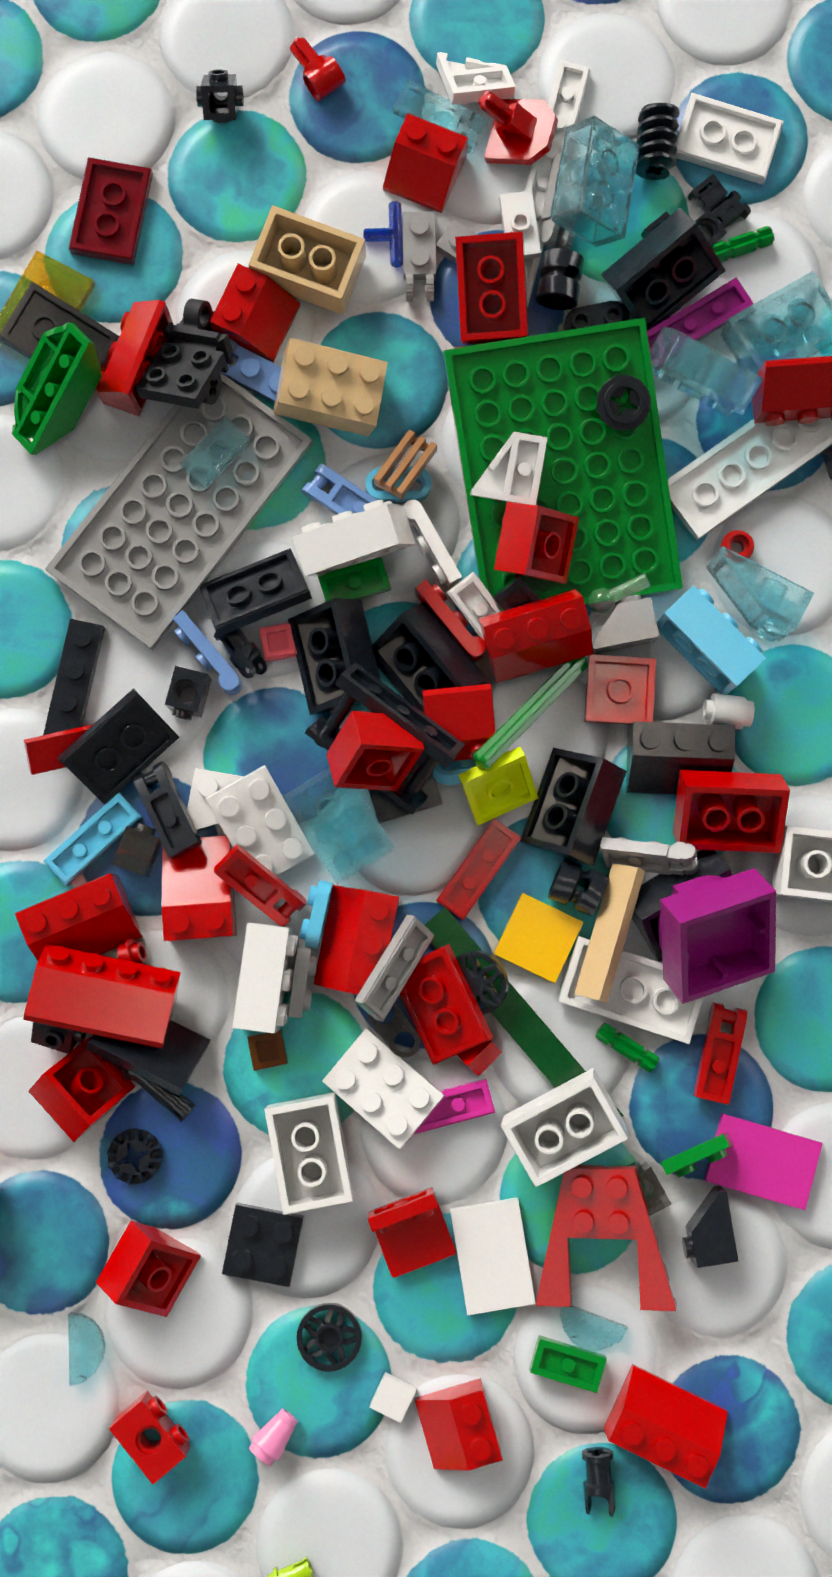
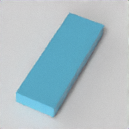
M118 793L43 861L65 886H69L143 817L121 793Z

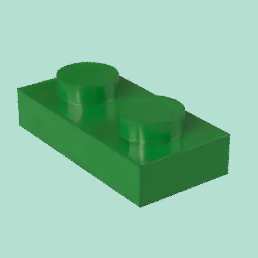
M382 557L318 576L325 602L333 598L362 600L391 591V585Z
M723 1133L660 1163L666 1175L676 1172L677 1177L680 1178L697 1170L694 1163L707 1158L709 1164L728 1156L726 1149L733 1146V1143L728 1133Z
M538 1335L529 1371L535 1375L597 1393L607 1358L603 1354Z

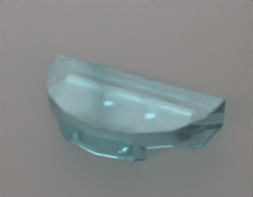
M573 1305L571 1307H561L560 1318L565 1333L572 1343L583 1350L599 1352L602 1349L609 1348L616 1342H620L628 1330L627 1325Z
M76 1312L68 1314L69 1386L83 1383L97 1371L104 1359L106 1348L103 1332L96 1321L85 1314Z

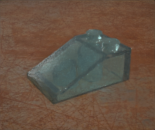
M724 546L718 550L706 567L749 626L758 630L757 634L761 638L771 642L775 640L780 642L797 628L814 592Z

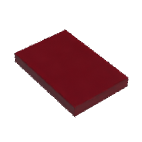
M88 157L68 248L71 254L130 265L135 264L153 177L151 168Z

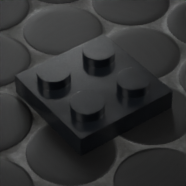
M236 1203L222 1274L290 1287L304 1215L293 1213L283 1215V1211Z

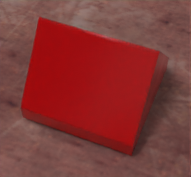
M490 1040L457 1054V1056L476 1075L480 1076L502 1051Z

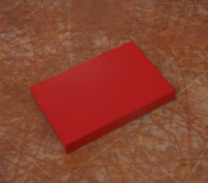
M450 944L422 956L400 992V996L434 1065L490 1041L494 1037Z

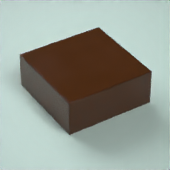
M282 1029L276 1033L266 1032L247 1037L254 1071L288 1064Z

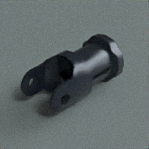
M240 628L219 637L216 632L214 633L216 641L222 642L231 655L230 661L245 678H252L255 673L262 675L267 671V663L261 656V652L254 642L248 641Z
M605 1447L586 1448L582 1451V1459L586 1461L587 1479L583 1482L586 1514L589 1515L591 1512V1496H598L608 1501L609 1515L613 1517L615 1512V1482L611 1479L610 1469L613 1451Z

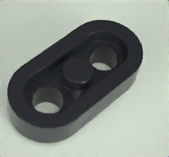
M607 301L574 308L567 314L563 330L584 328L576 324L575 321L578 319L586 322L587 325L584 327L629 320V313L623 304L618 301ZM615 313L618 319L611 320L607 314Z

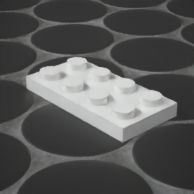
M580 936L577 937L559 994V1002L690 1044L704 997L682 1004L663 980V963L623 950L608 1002L604 1003L578 996L574 993L590 940Z

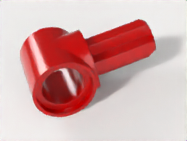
M297 37L290 45V52L304 68V83L317 101L322 100L346 82L345 75L337 61L332 56H318L305 38Z

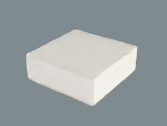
M385 1372L370 1402V1408L401 1423L415 1395L416 1387Z

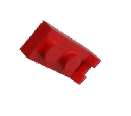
M426 579L416 586L415 595L420 602L425 601L474 662L481 660L486 649L485 641L478 636L472 637L465 628L468 626V623L458 610L452 612L445 604L447 597L437 584L431 586Z
M238 844L214 867V873L281 927H285L291 921L290 916L296 910L301 911L307 905V900L302 894L290 888ZM281 898L286 901L281 907L275 905Z
M712 1003L693 1096L729 1105L747 1021V1010L741 1008L730 1010L724 1008L723 1004ZM722 1022L732 1024L730 1034L720 1032Z

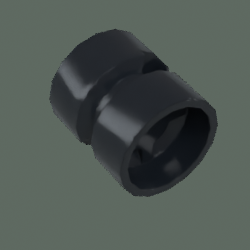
M553 248L543 253L540 268L542 278L538 281L536 301L539 305L559 311L577 307L580 291L578 281L581 280L584 258L581 254L563 248Z
M563 858L547 898L563 905L571 902L575 910L593 916L601 901L609 876L593 869L584 872L581 864ZM578 885H580L581 887H583L584 890H583V891H578V890H577Z

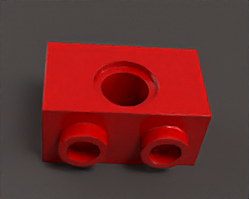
M147 1390L116 1416L108 1429L153 1485L187 1456L191 1445L189 1444L190 1439L185 1429L180 1424L174 1425L166 1415L168 1410L163 1401L157 1396L152 1397ZM149 1428L156 1429L160 1433L161 1439L158 1441L149 1440L145 1435V1430Z

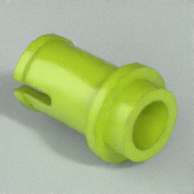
M304 1557L302 1560L282 1569L274 1567L273 1572L268 1574L267 1577H314V1572L309 1558Z

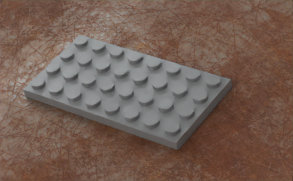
M221 372V392L216 403L213 405L202 403L199 409L174 404L45 568L48 573L152 651L175 621L172 618L182 610L184 611L200 590L201 585L209 579L313 445V440L280 415L273 414L272 409Z

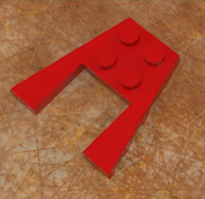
M577 1165L563 1173L536 1306L571 1307L570 1238L637 1240L640 1310L676 1311L677 1302L673 1297L669 1283L670 1279L658 1246L659 1242L650 1220L648 1205L636 1166Z

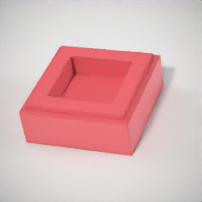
M289 623L259 628L264 660L266 662L296 657L297 650Z

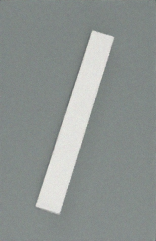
M560 60L548 103L558 119L552 146L548 153L532 164L525 191L532 190L541 255L544 244L540 239L543 223L541 218L552 158L560 153L566 156L569 154L591 70L590 67ZM541 257L525 260L527 308Z

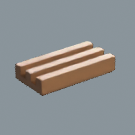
M408 430L375 475L374 485L402 500L437 452V444L433 442L428 444L426 443V438L422 436L417 438L415 437V432ZM411 445H413L410 451L407 453V455L404 457L399 466L396 468V470L393 472L391 477L386 482L385 480L392 472V470L395 468L400 459L403 457L405 452ZM419 451H424L398 488L395 487V484L408 469Z

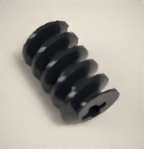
M647 104L639 112L634 171L641 178L664 180L670 174L668 169L676 165V158L673 155L677 152V146L674 143L678 139L676 130L679 127V122L676 118L679 117L680 109L674 104Z

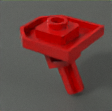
M485 91L483 96L479 98L478 104L481 109L494 119L484 155L486 163L532 165L550 151L558 119L545 100L500 99L492 91Z

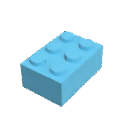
M693 585L657 621L658 631L719 694L726 695L754 671L766 657L761 653L763 650L751 637L746 638L737 629V622L729 614H722L713 605L714 600L708 592L701 588L698 590Z

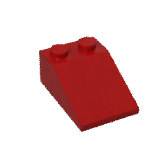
M226 835L200 837L203 842L201 845L176 859L168 857L162 844V923L164 941L237 936L234 889L214 873V867L231 850V843Z

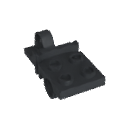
M189 299L185 304L183 318L180 323L176 325L172 322L168 323L165 332L169 342L163 343L136 386L139 398L199 409L202 403L210 405L216 403L221 392L220 372L227 373L229 370L227 364L232 365L233 358L231 353L233 348L228 334L213 332L210 320L214 312L208 301Z

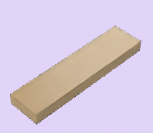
M612 863L574 994L604 1003L608 1002L645 870Z

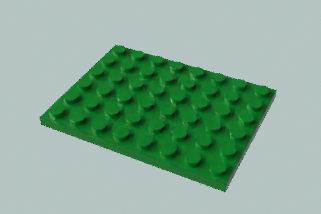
M645 318L443 351L478 577L492 597L516 576L515 574L494 570L496 552L502 530V520L507 502L470 496V493L513 432L547 437L536 505L579 517L566 584L518 575L540 600L576 589L583 596L584 603L591 604L621 599L632 595H645L683 588ZM619 375H629L639 379L647 387L651 398V407L647 418L638 427L628 431L612 430L611 427L601 422L599 413L596 410L599 390L605 382ZM629 390L620 399L610 398V400H613L618 405V417L626 408L636 409L627 402Z

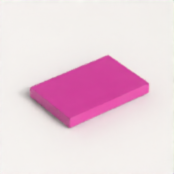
M721 1113L715 1137L728 1133L733 1146L726 1149L728 1156L711 1164L708 1162L704 1180L806 1210L823 1143Z

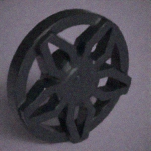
M480 950L468 951L456 957L458 963L462 961L463 974L477 1003L481 999L483 1003L490 1005L489 1007L480 1008L482 1014L490 1013L498 1008L505 1000L508 992V976L501 962L493 955ZM476 957L488 961L491 965L481 969ZM468 959L473 966L472 970L468 968ZM496 970L494 975L490 977L488 971ZM498 977H500L501 982L500 994H498L494 986H491ZM489 992L494 1001L488 998L485 993Z
M319 1304L310 1309L300 1321L297 1330L298 1350L302 1358L315 1369L327 1372L340 1370L348 1366L360 1350L362 1332L359 1321L348 1308L341 1304ZM329 1310L325 1316V1323L321 1318L313 1316L321 1311ZM334 1311L338 1312V1321L336 1323L330 1322ZM343 1314L352 1322L354 1327H340L343 1323ZM307 1321L317 1323L319 1325L318 1329H313ZM304 1328L309 1335L315 1337L310 1339L305 1347L303 1344ZM344 1332L356 1334L347 1339L343 1338ZM355 1343L352 1352L348 1357L344 1358V1348L341 1345L347 1346ZM313 1344H316L319 1348L316 1351L308 1353ZM339 1351L340 1362L336 1360L332 1352ZM326 1352V1357L332 1364L321 1363L314 1358Z

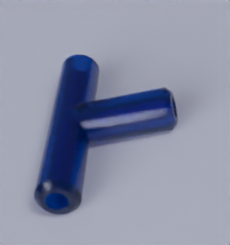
M392 201L388 204L389 228H365L363 230V237L365 242L390 241V265L398 268L403 265L401 203Z

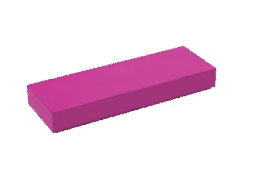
M487 1079L440 1090L445 1097L414 1134L495 1113Z

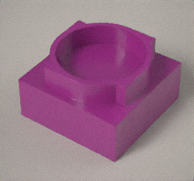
M755 868L726 878L716 875L698 877L674 885L673 894L660 899L661 913L658 921L659 947L662 950L663 980L682 1004L775 972L776 890Z

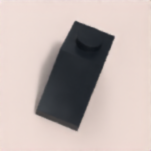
M714 1186L686 1224L687 1237H682L685 1258H691V1262L697 1268L739 1262L727 1191L721 1186Z

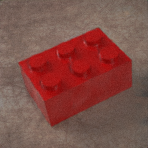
M523 231L455 237L460 337L463 345L484 344L528 337Z
M680 770L673 823L676 842L692 844L696 850L781 853L790 789L782 774Z

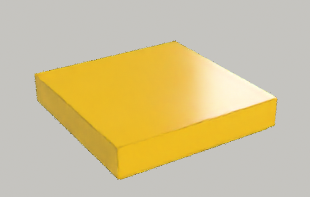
M521 893L493 954L555 983L583 925V921L525 893Z

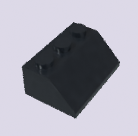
M679 208L605 270L601 276L633 319L645 318L648 331L672 316L726 270L697 223Z
M333 598L287 619L291 626L297 650L296 658L310 715L334 711L344 695V691L335 683L339 676L355 662L381 681L361 599ZM356 701L353 706L361 704L358 701Z
M425 601L403 612L372 644L377 666L403 698L423 713V690L481 685L488 679Z
M632 722L628 726L626 793L677 795L680 770L732 772L735 761V725Z
M553 748L537 792L538 799L534 800L520 842L572 861L594 866L602 837L605 835L627 771L604 758Z
M700 850L697 852V857L695 858L699 861V869L692 876H687L686 874H659L641 885L632 919L658 962L662 961V950L659 947L658 921L661 913L660 899L671 896L674 885L698 877L716 875L726 878L732 876L730 867L715 850Z

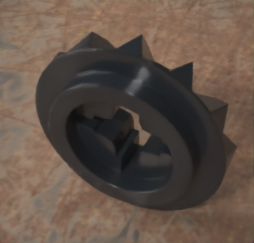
M615 376L605 382L597 394L596 410L599 413L601 422L611 427L612 430L628 431L642 424L649 414L651 407L649 391L643 382L633 376ZM629 390L627 402L636 409L626 408L618 417V405L613 400H610V398L620 399Z
M139 1128L128 1129L118 1134L112 1140L107 1151L108 1168L111 1169L116 1179L129 1185L145 1183L158 1172L163 1158L162 1148L158 1139L152 1133ZM130 1145L135 1152H148L139 1160L138 1167L133 1162L127 1163L126 1161L122 1163V1160L130 1154Z

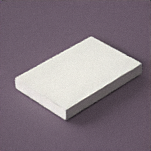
M691 93L678 133V139L675 143L677 152L673 156L677 159L763 185L784 121Z
M518 1198L451 1208L450 1212L467 1315L536 1304Z

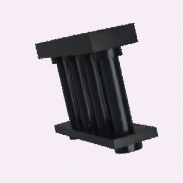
M355 662L339 676L335 683L344 691V695L329 719L327 720L321 716L307 728L305 734L312 738L318 746L329 750L341 730L339 729L340 725L356 701L372 713L385 714L421 741L425 748L424 752L427 754L410 781L405 779L397 791L380 790L391 798L397 806L414 815L429 797L420 789L438 763L446 768L460 753L465 744Z

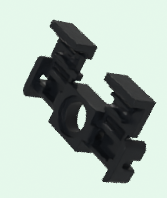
M714 174L700 183L687 196L689 201L693 198L695 200L698 198V201L701 200L704 204L703 210L705 213L696 219L695 222L698 226H705L710 229L712 237L708 242L711 247L726 235L725 229L739 217L745 220L751 213L747 203L741 205L739 202L741 196L737 191H731L726 197L727 190ZM666 211L647 226L641 233V236L645 238L670 216Z

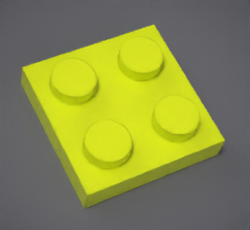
M521 747L503 753L489 769L475 766L458 774L477 826L538 799L528 762Z

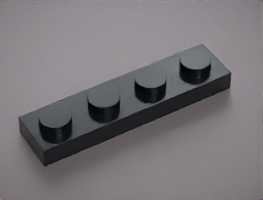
M70 619L43 735L83 726L105 631L103 625Z

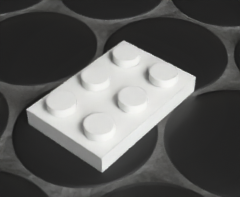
M265 765L206 797L209 807L232 847L236 844L240 845L276 876L315 854Z
M367 1028L322 1080L323 1083L399 1150L403 1148L445 1097L441 1091Z

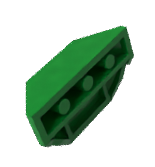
M68 322L63 324V326L43 333L16 387L14 405L15 424L12 426V435L31 455H37L74 430L103 375L94 343L74 323Z

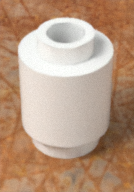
M713 693L710 700L705 699L702 717L707 720L708 724L735 725L736 730H742L743 727H751L755 706L753 701H749L743 696Z

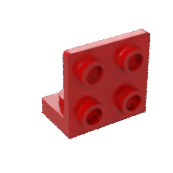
M433 1187L368 1211L367 1219L372 1232L375 1231L393 1278L453 1256L456 1253Z

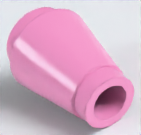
M282 1408L279 1413L252 1437L253 1443L250 1445L249 1450L263 1463L271 1466L275 1460H280L299 1421Z

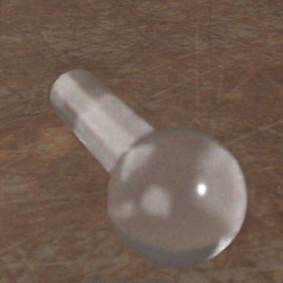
M643 574L611 590L598 588L589 596V607L594 613L605 615L614 608L615 602L649 587L650 583L646 574Z

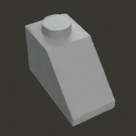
M632 595L622 598V603L616 606L592 642L593 654L654 643L659 638V631L651 597L641 599V595Z

